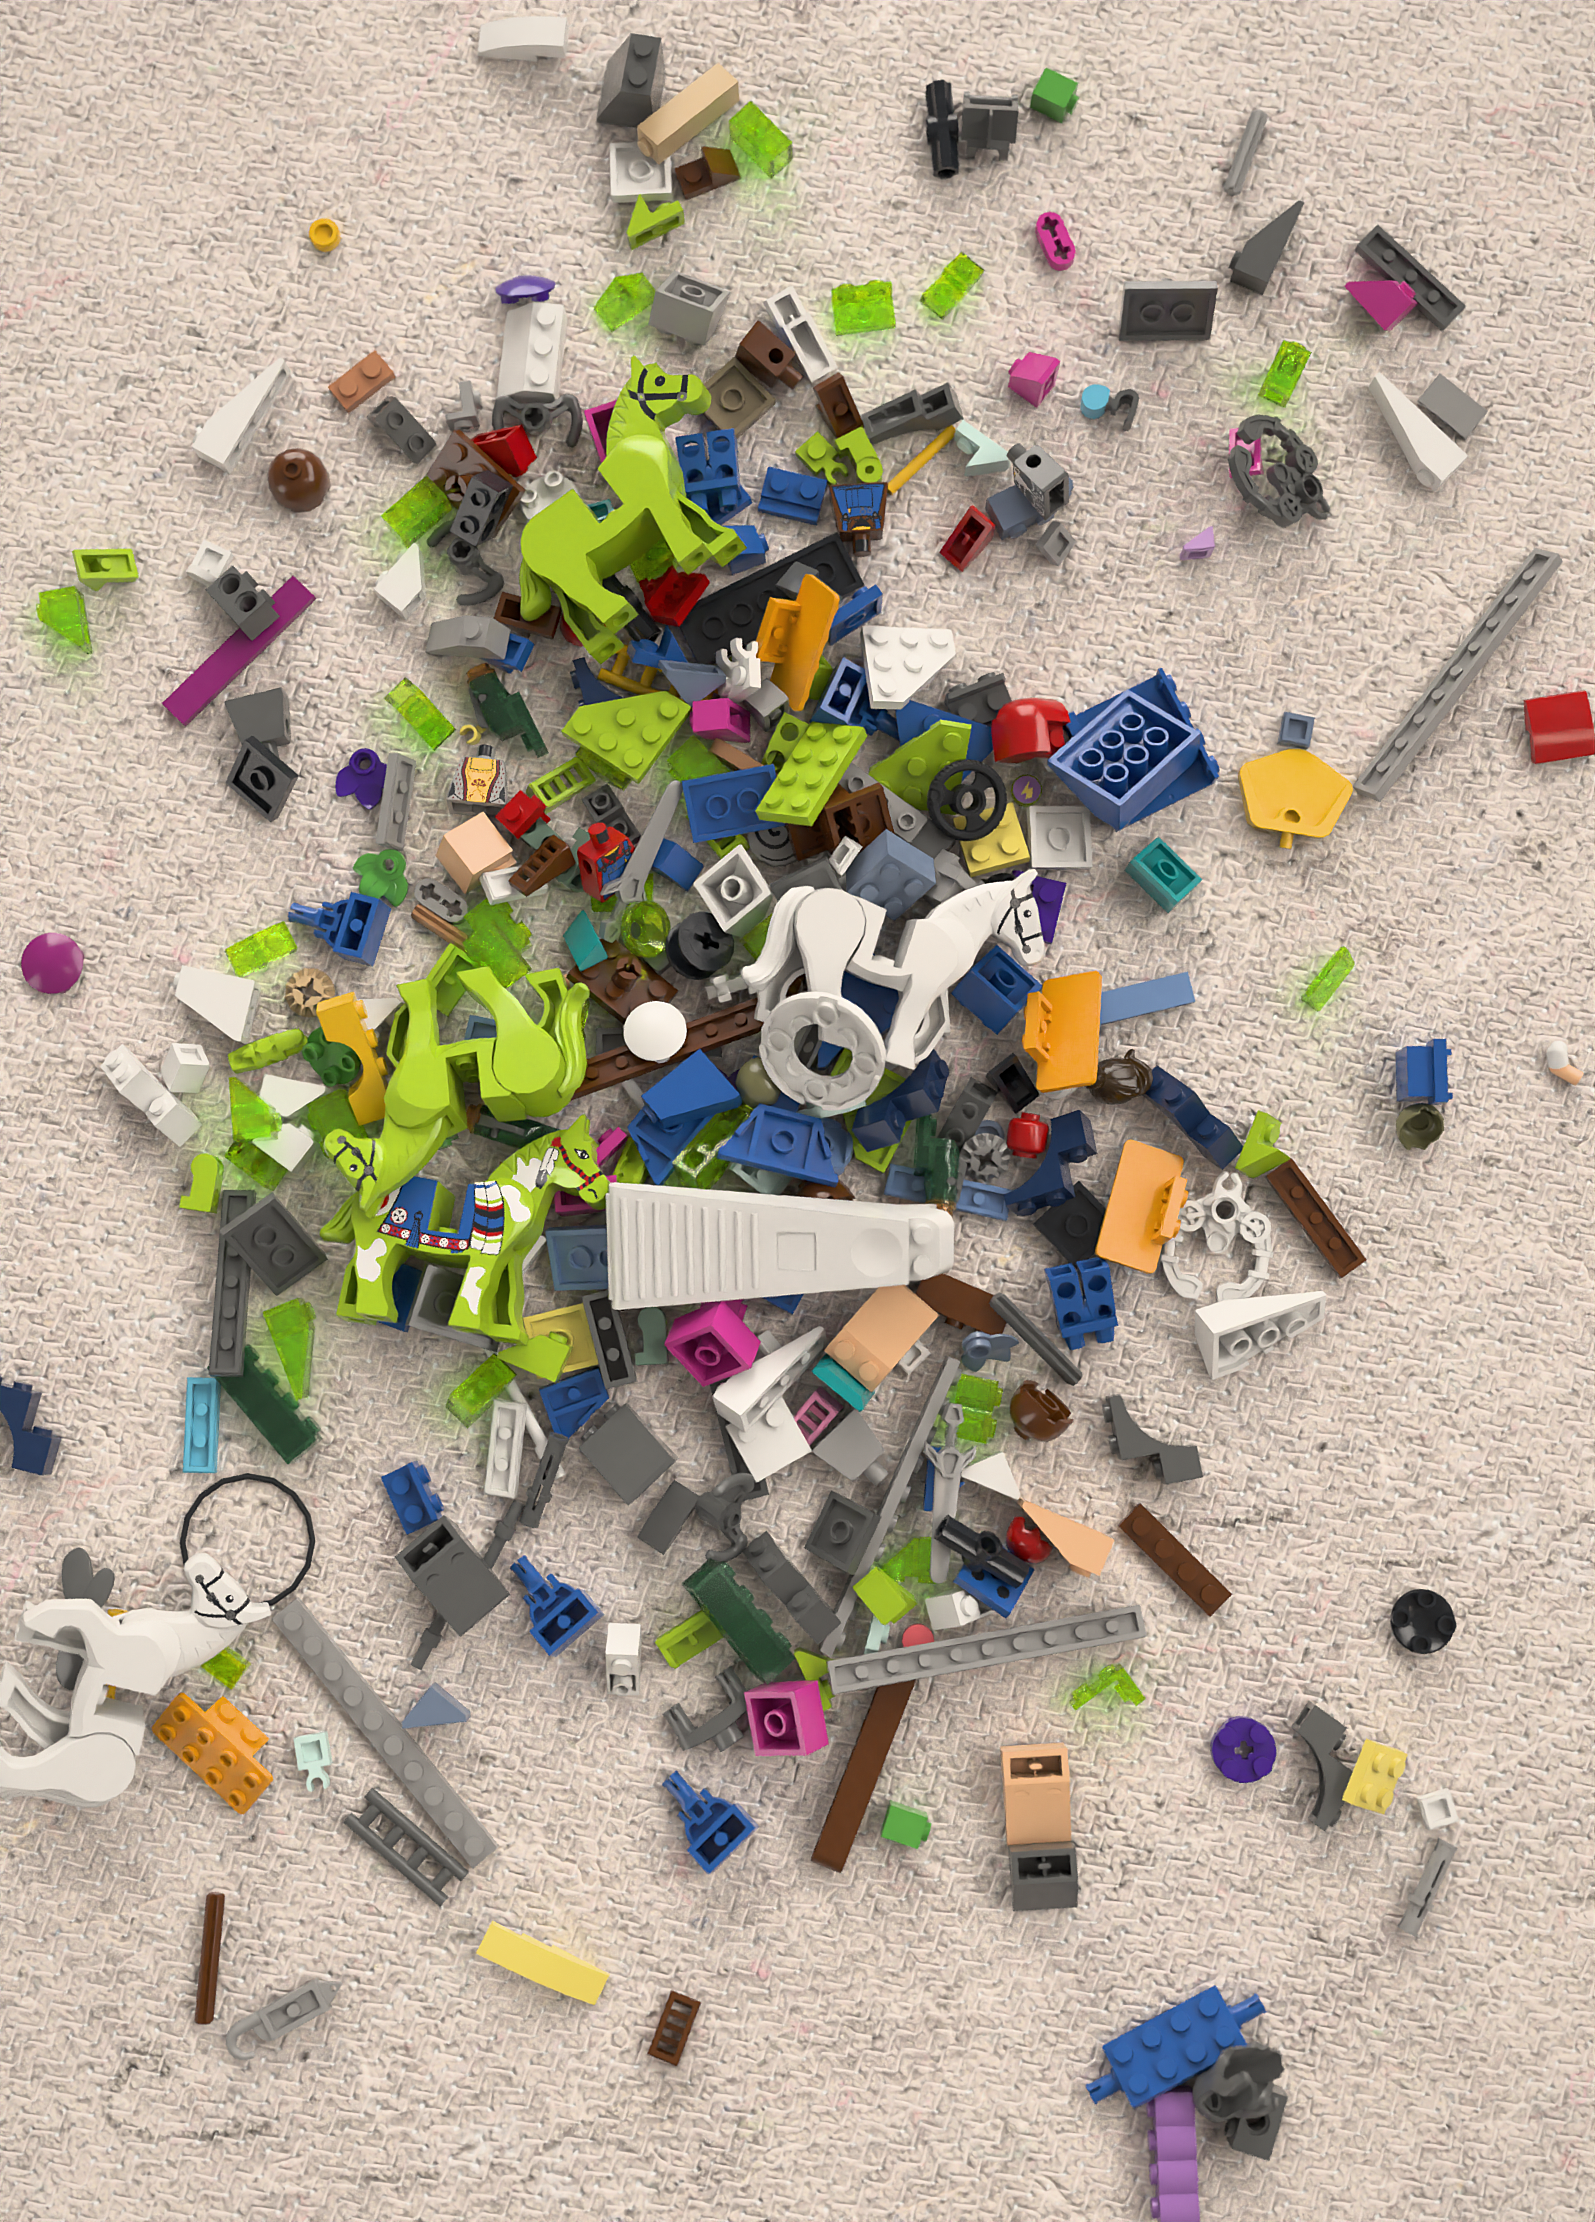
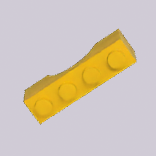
M350 992L318 1002L316 1014L326 1040L349 1046L358 1054L363 1064L362 1075L349 1087L348 1095L358 1126L385 1118L384 1096L388 1087L385 1076L389 1075V1071L384 1057L378 1058L375 1047L378 1046L376 1034L373 1028L368 1029L364 1019L368 1018V1014L363 1000L357 1001L355 993Z

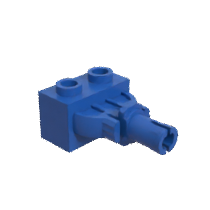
M843 657L833 669L809 722L864 727L866 734L870 736L879 730L899 741L896 718L888 714L886 709H871L865 669Z
M351 892L349 900H341L335 904L324 901L322 906L325 909H315L299 905L298 903L291 905L290 909L295 910V913H288L289 922H296L318 929H314V936L324 939L333 948L332 951L344 960L371 967L374 966L391 912V908L382 900Z
M524 1555L517 1560L521 1566L514 1562L510 1570L515 1573L530 1594H526L523 1597V1600L530 1607V1619L534 1626L529 1632L549 1656L557 1657L605 1614L585 1590L575 1589L569 1584L561 1583L553 1574H549L546 1577L547 1581L531 1564L528 1557Z
M675 1771L669 1776L672 1781L666 1779L662 1786L669 1791L684 1811H680L677 1816L685 1824V1833L691 1844L687 1851L709 1875L714 1873L760 1826L739 1803L731 1804L725 1799L713 1797L705 1788L700 1792L701 1795H699L680 1776L679 1772Z

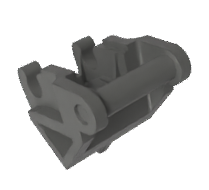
M964 91L961 141H967L966 159H975L978 149H991L998 151L999 161H1008L1010 143H1016L1019 112L1018 94H1012V97L970 95V92Z

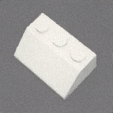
M532 302L507 311L497 398L508 395L520 404L552 403L558 399L567 328V316L564 305Z

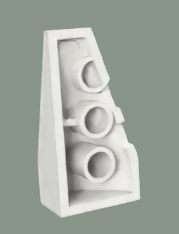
M1323 1291L1225 1300L1195 1310L1194 1334L1209 1377L1214 1380L1243 1369L1249 1365L1247 1360L1261 1351L1266 1355L1274 1350L1273 1344L1285 1336L1293 1338L1324 1319L1326 1294Z

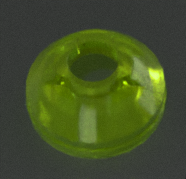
M654 901L636 902L630 905L623 914L620 928L621 936L625 946L632 954L645 958L656 957L665 950V940L671 930L669 917L663 907ZM634 921L640 926V935L637 939L632 936L630 930Z

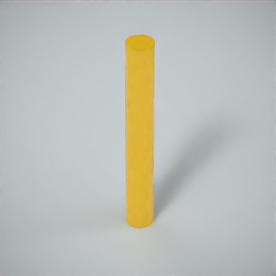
M952 425L946 427L888 482V493L891 496L895 494L955 437L956 429Z

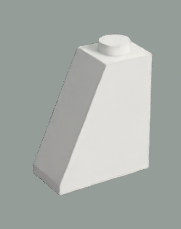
M182 965L181 971L176 973L173 982V990L176 991L175 996L233 1040L243 1045L248 1044L262 985L253 980Z

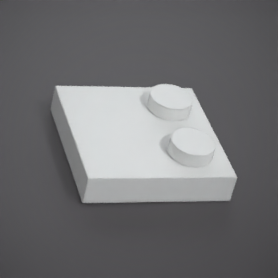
M637 142L610 143L612 203L636 202L639 194H641L644 201L672 200L671 156L658 164L651 156L646 157L641 152Z
M1029 806L1027 808L1029 869L1089 870L1092 868L1090 810L1086 806Z
M782 1396L746 1433L732 1423L725 1426L756 1483L812 1451Z

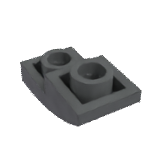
M608 783L582 799L596 823H604L606 827H613L630 839L633 846L639 842L641 838L640 833Z
M674 1480L638 1534V1539L664 1555L682 1531V1525L695 1509L700 1496Z

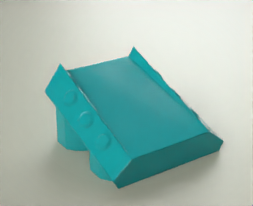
M827 1353L811 1371L860 1413L875 1394V1390L871 1393Z

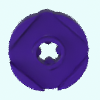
M1237 1716L1227 1719L1218 1728L1217 1732L1214 1733L1211 1739L1210 1752L1214 1764L1225 1777L1238 1783H1252L1260 1780L1263 1776H1267L1272 1771L1276 1759V1743L1273 1735L1265 1725L1251 1717ZM1241 1741H1246L1247 1746L1252 1747V1751L1247 1754L1246 1758H1242L1240 1754L1235 1753V1748L1240 1747Z

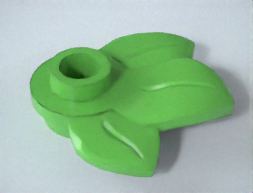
M386 849L379 854L367 853L357 859L353 870L363 876L359 885V894L377 899L385 896L394 907H398L404 901L409 886L404 876L406 860L403 854L395 849ZM388 859H391L394 863V868L391 871L385 865Z

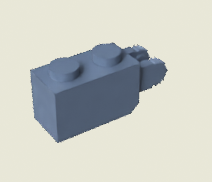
M1069 478V499L1074 488L1071 478ZM1016 485L986 500L985 510L991 521L996 525L995 529L1001 540L1009 536L1011 539H1015L1023 535L1028 527L1036 523L1039 526L1046 524L1055 517L1053 514L1044 520Z

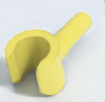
M465 725L460 729L459 733L463 736L473 730V738L466 743L475 745L479 743L481 734L487 729L480 728L479 725L476 727Z

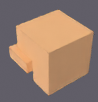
M484 812L443 835L436 853L438 860L464 894L481 885L479 878L482 873L515 867L517 863L511 855L513 852L512 848Z

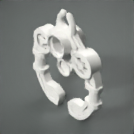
M1223 1171L1215 1179L1211 1193L1196 1201L1187 1200L1185 1206L1179 1210L1177 1219L1181 1221L1177 1236L1162 1245L1159 1260H1161L1163 1271L1170 1285L1182 1297L1198 1299L1203 1286L1202 1282L1195 1276L1180 1272L1177 1264L1179 1257L1174 1256L1176 1241L1182 1242L1183 1236L1181 1235L1184 1231H1195L1201 1226L1205 1233L1206 1245L1212 1252H1224L1233 1237L1240 1233L1243 1239L1254 1244L1251 1254L1257 1255L1255 1269H1248V1276L1241 1284L1227 1281L1217 1286V1303L1225 1300L1249 1298L1258 1290L1265 1279H1269L1270 1273H1267L1269 1258H1273L1274 1253L1272 1252L1270 1238L1271 1222L1266 1215L1253 1211L1241 1198L1242 1182L1238 1173L1231 1174L1235 1184L1232 1190L1227 1191L1223 1189L1222 1182L1229 1176L1227 1171ZM1222 1201H1228L1231 1204L1230 1214L1224 1218L1218 1217L1216 1214L1217 1205Z

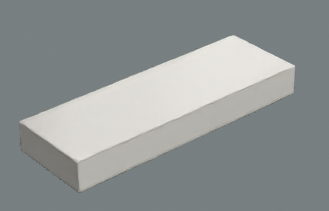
M495 1399L493 1402L484 1486L485 1495L512 1499L517 1497L527 1403Z

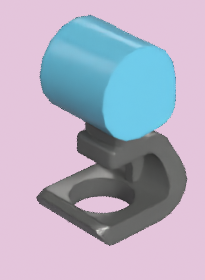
M1093 384L1083 391L1080 409L1085 417L1097 419L1104 415L1106 411H1110V414L1115 416L1123 404H1128L1130 410L1124 421L1123 431H1129L1137 411L1139 396L1135 390L1126 389L1119 391L1115 398H1112L1108 387Z

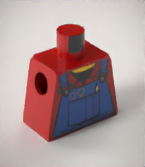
M599 822L588 828L590 840L578 848L577 857L584 892L603 903L615 895V892L600 895L604 884L622 876L635 847L626 835L613 827H606L604 823Z

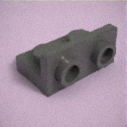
M995 672L987 673L979 677L977 683L969 686L966 683H961L950 688V693L946 694L945 705L948 712L984 725L992 723V720L996 719L1003 705L1012 701L1005 685L1006 678L1004 673L995 675Z

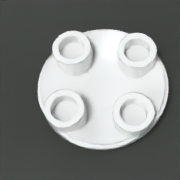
M550 471L524 488L526 491L520 499V508L524 518L529 522L532 517L571 489H574L579 496L580 493L571 480L563 477L560 472Z
M659 1001L647 1002L635 1008L627 1017L624 1025V1039L631 1052L642 1059L657 1063H664L677 1053L684 1044L687 1034L686 1022L680 1011L668 1003Z

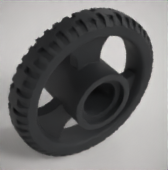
M959 760L946 765L932 780L927 795L928 813L934 825L946 836L959 841H974L989 835L1002 821L1007 806L1006 788L999 774L989 765L976 760ZM975 771V778L971 785L959 784L952 788L951 791L944 785L951 776L958 772ZM993 787L995 793L994 809L989 819L984 821L980 817L986 806L984 790ZM970 792L973 802L970 807L964 809L961 799L965 793ZM949 804L953 812L965 816V829H956L948 824L943 818L940 808Z

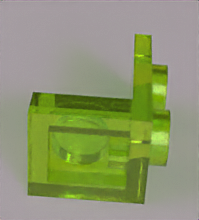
M1119 1663L1115 1667L1113 1664H1109L1097 1674L1099 1679L1091 1685L1084 1683L1071 1693L1073 1698L1069 1700V1703L1074 1710H1077L1115 1681L1118 1684L1114 1686V1689L1125 1703L1131 1700L1135 1706H1138L1146 1698Z

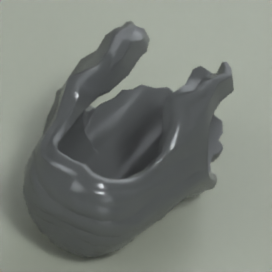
M1249 2042L1246 2046L1237 2045L1221 2051L1215 2065L1199 2074L1194 2084L1192 2095L1197 2111L1215 2123L1225 2122L1234 2117L1256 2119L1268 2112L1275 2111L1279 2100L1276 2097L1273 2099L1269 2097L1274 2087L1273 2081L1281 2078V2074L1285 2070L1282 2065L1281 2052L1260 2042Z

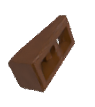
M552 835L508 881L513 888L527 897L569 869L576 861L569 845L557 836Z
M671 1990L647 2054L678 2066L701 2002ZM675 2002L692 2009L690 2015L672 2009L673 2003ZM671 2015L686 2021L685 2028L668 2022V2016ZM664 2028L682 2034L680 2041L663 2035ZM659 2040L677 2047L676 2053L674 2054L657 2047Z

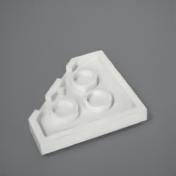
M862 626L860 640L871 709H902L909 703L913 695L918 691L921 692L935 679L939 671L947 668L953 662L956 655L952 630Z

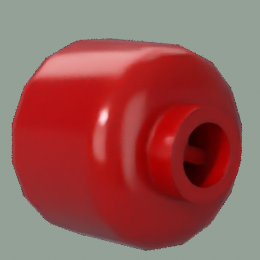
M1022 1112L1021 1118H1012L1009 1121L1006 1144L1010 1150H1013L1012 1155L1037 1159V1154H1042L1046 1151L1049 1126L1047 1123L1039 1121L1040 1115Z

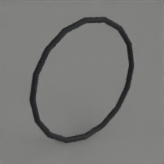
M250 1473L223 1478L200 1493L185 1515L179 1543L183 1565L185 1566V1563L189 1560L186 1538L190 1518L206 1496L224 1484L250 1479L271 1483L293 1498L305 1516L310 1540L305 1565L293 1584L273 1599L263 1601L268 1602L269 1606H272L295 1591L311 1567L316 1541L311 1515L296 1492L275 1478Z

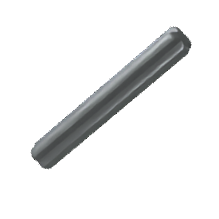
M998 1292L991 1298L989 1305L1067 1384L1074 1386L1081 1380L1082 1372L1005 1294Z

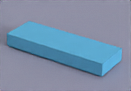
M187 1377L183 1473H217L221 1378Z

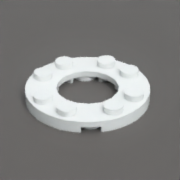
M804 992L790 996L771 1011L762 1026L759 1051L767 1074L783 1093L803 1105L805 1102L822 1106V1110L828 1111L851 1108L863 1102L871 1095L883 1075L886 1054L884 1043L877 1027L858 1006L839 996L824 992ZM811 1024H818L824 1028L832 1027L838 1030V1034H842L851 1047L853 1060L850 1068L843 1074L835 1076H823L808 1070L799 1061L794 1050L796 1033L802 1027Z

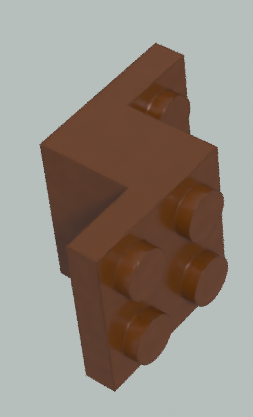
M838 783L812 826L785 823L792 851L798 862L824 851H828L832 855L845 836L862 846L858 853L859 855L884 830L887 829L895 834L884 789L880 783L870 785L853 793L847 792Z

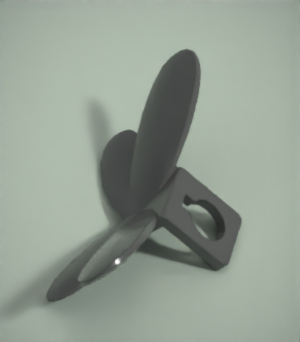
M79 1547L71 1550L65 1556L62 1565V1587L65 1599H91L102 1609L114 1586V1572L109 1568H103L93 1577L92 1563L88 1553ZM59 1650L56 1662L58 1682L64 1688L74 1690L84 1659L79 1654Z

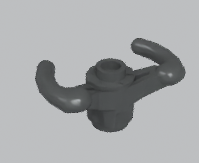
M565 393L552 403L538 402L519 404L511 396L503 395L496 399L492 411L493 431L504 428L503 416L509 412L519 419L528 433L539 436L545 434L551 428L552 420L565 411H569L572 422L566 444L568 447L573 448L577 445L582 432V409L578 399L572 394ZM558 408V409H556L555 411H553V412H551V413H550V411L548 410V409ZM516 409L522 410V411H521V414L518 413V412L515 411V410H516Z
M454 519L444 522L432 532L427 539L429 547H436L442 538L450 533ZM459 536L455 538L450 547L447 548V555L452 567L459 574L465 576L473 574L488 583V586L480 592L458 595L456 601L461 606L486 602L503 588V576L484 563L477 546L475 547Z
M737 1473L725 1478L713 1488V1491L703 1493L696 1503L698 1517L720 1530L732 1543L728 1549L723 1551L708 1550L705 1558L710 1562H728L743 1553L747 1547L748 1539L740 1529V1521L742 1518L741 1505L743 1499L753 1490L755 1485L754 1477L750 1473Z

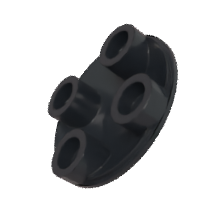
M1415 1589L1403 1594L1396 1601L1391 1611L1390 1623L1395 1638L1404 1648L1418 1654H1430L1442 1649L1450 1641L1457 1627L1450 1604L1440 1594L1428 1589Z

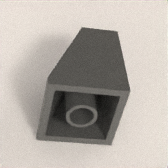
M631 33L608 60L597 111V122L637 128L640 123L660 108L666 77L661 38Z
M626 1403L622 1407L618 1404L614 1405L603 1416L607 1421L599 1429L592 1426L580 1438L584 1443L579 1449L629 1506L679 1458Z

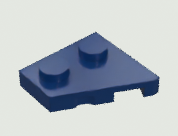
M599 1367L539 1388L553 1431L568 1438L580 1426L582 1427L590 1416L609 1399L608 1390H605Z

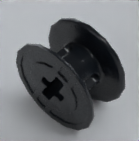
M700 911L690 914L669 931L665 940V953L669 963L677 973L687 979L702 980L709 978L713 973L722 969L730 962L734 953V939L732 934L723 931L712 913Z

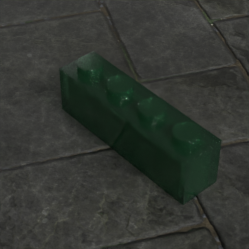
M247 1344L245 1346L243 1377H215V1379L287 1464H293L323 1439L318 1433L321 1428L311 1416L305 1417L298 1409L301 1404L297 1398L289 1391L285 1394L278 1385L281 1380L276 1373L269 1367L265 1370L258 1361L261 1358L259 1353L250 1344Z
M709 1558L682 1585L754 1677L768 1685L796 1659L789 1650L792 1645L782 1633L778 1632L776 1634L770 1625L773 1624V1620L763 1609L760 1608L758 1610L754 1606L752 1601L755 1598L744 1585L739 1586L733 1579L736 1576L734 1570L725 1561L720 1563Z

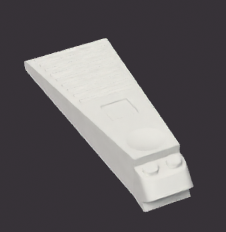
M609 1183V1193H606L609 1300H612V1309L614 1310L908 1285L909 1281L924 1280L951 1270L954 1263V1223L947 1212L936 1209V1204L898 1205L630 1183Z

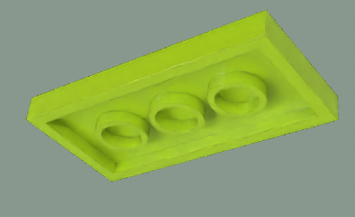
M811 722L755 810L759 820L812 826L865 741L867 734L864 727Z

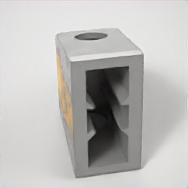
M479 745L476 757L463 756L460 758L446 798L450 814L476 816L484 812L487 817L495 818L499 811L508 803L505 761L495 759L496 749L493 746Z

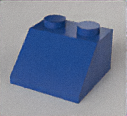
M996 945L965 975L951 994L958 999L962 1006L968 1008L987 1028L998 1035L1027 1004L1028 993L1039 991L1043 985Z

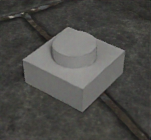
M1052 521L1036 543V547L1051 564L1060 566L1076 541L1060 522Z

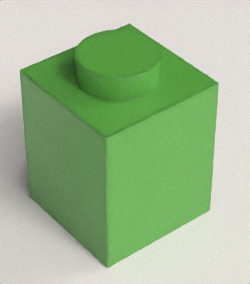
M1045 68L1032 92L1030 108L1062 123L1067 113L1072 115L1080 98L1076 96L1078 82L1049 68Z
M890 1800L880 1830L881 1837L918 1849L920 1841H927L931 1829V1823L927 1822V1812Z

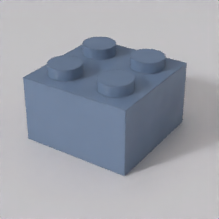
M887 829L869 844L846 870L847 892L886 909L885 915L894 921L936 884L934 859Z

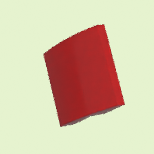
M1585 690L1523 700L1525 730L1530 734L1532 763L1539 764L1595 755L1593 719Z

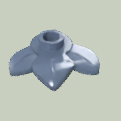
M980 1331L972 1332L962 1341L964 1353L961 1361L965 1367L974 1372H977L984 1366L986 1359L1009 1362L1011 1358L1010 1348L1019 1344V1341L1007 1334L989 1335Z

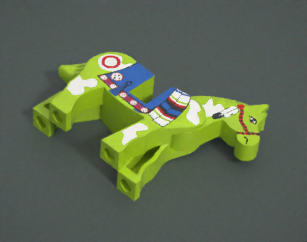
M582 1114L569 1129L549 1133L519 1149L503 1161L489 1176L487 1181L468 1184L459 1232L450 1228L456 1196L437 1180L414 1176L407 1183L385 1197L379 1212L373 1219L365 1216L366 1212L359 1210L362 1195L358 1192L351 1195L343 1203L335 1216L320 1229L319 1233L324 1241L350 1244L356 1239V1252L345 1270L336 1315L346 1322L368 1325H376L377 1321L396 1323L398 1312L392 1294L393 1275L412 1255L436 1265L467 1269L448 1323L450 1327L459 1332L488 1335L496 1342L527 1346L529 1336L524 1328L522 1318L525 1301L522 1266L524 1259L542 1234L544 1221L554 1194L557 1191H564L570 1195H580L590 1207L597 1210L606 1208V1193H609V1183L611 1182L605 1177L597 1164L596 1149L599 1145L589 1136L590 1120L587 1116Z

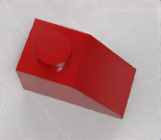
M522 425L480 433L471 439L509 475L511 474L512 477H518L528 472V466L537 459Z

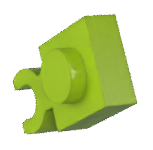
M818 431L795 451V456L815 477L822 471L824 472L828 485H837V481L832 477L834 472H840L845 478L848 477L847 467L843 463L834 461L838 457V452Z

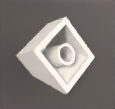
M740 844L693 883L723 931L742 937L765 918L774 895Z

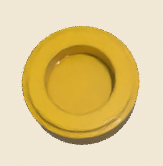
M327 218L318 219L310 226L309 237L317 250L329 252L339 245L341 234L338 226L332 220Z

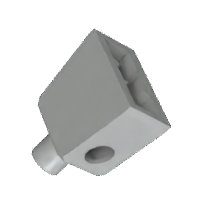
M855 1408L812 1449L817 1456L851 1481L856 1480L863 1473L876 1486L889 1473L876 1460L885 1451Z

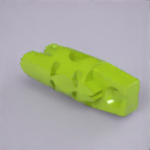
M295 1028L250 1042L228 1054L231 1069L235 1074L261 1069L286 1060L288 1057L302 1051L308 1037L303 1034L302 1030Z

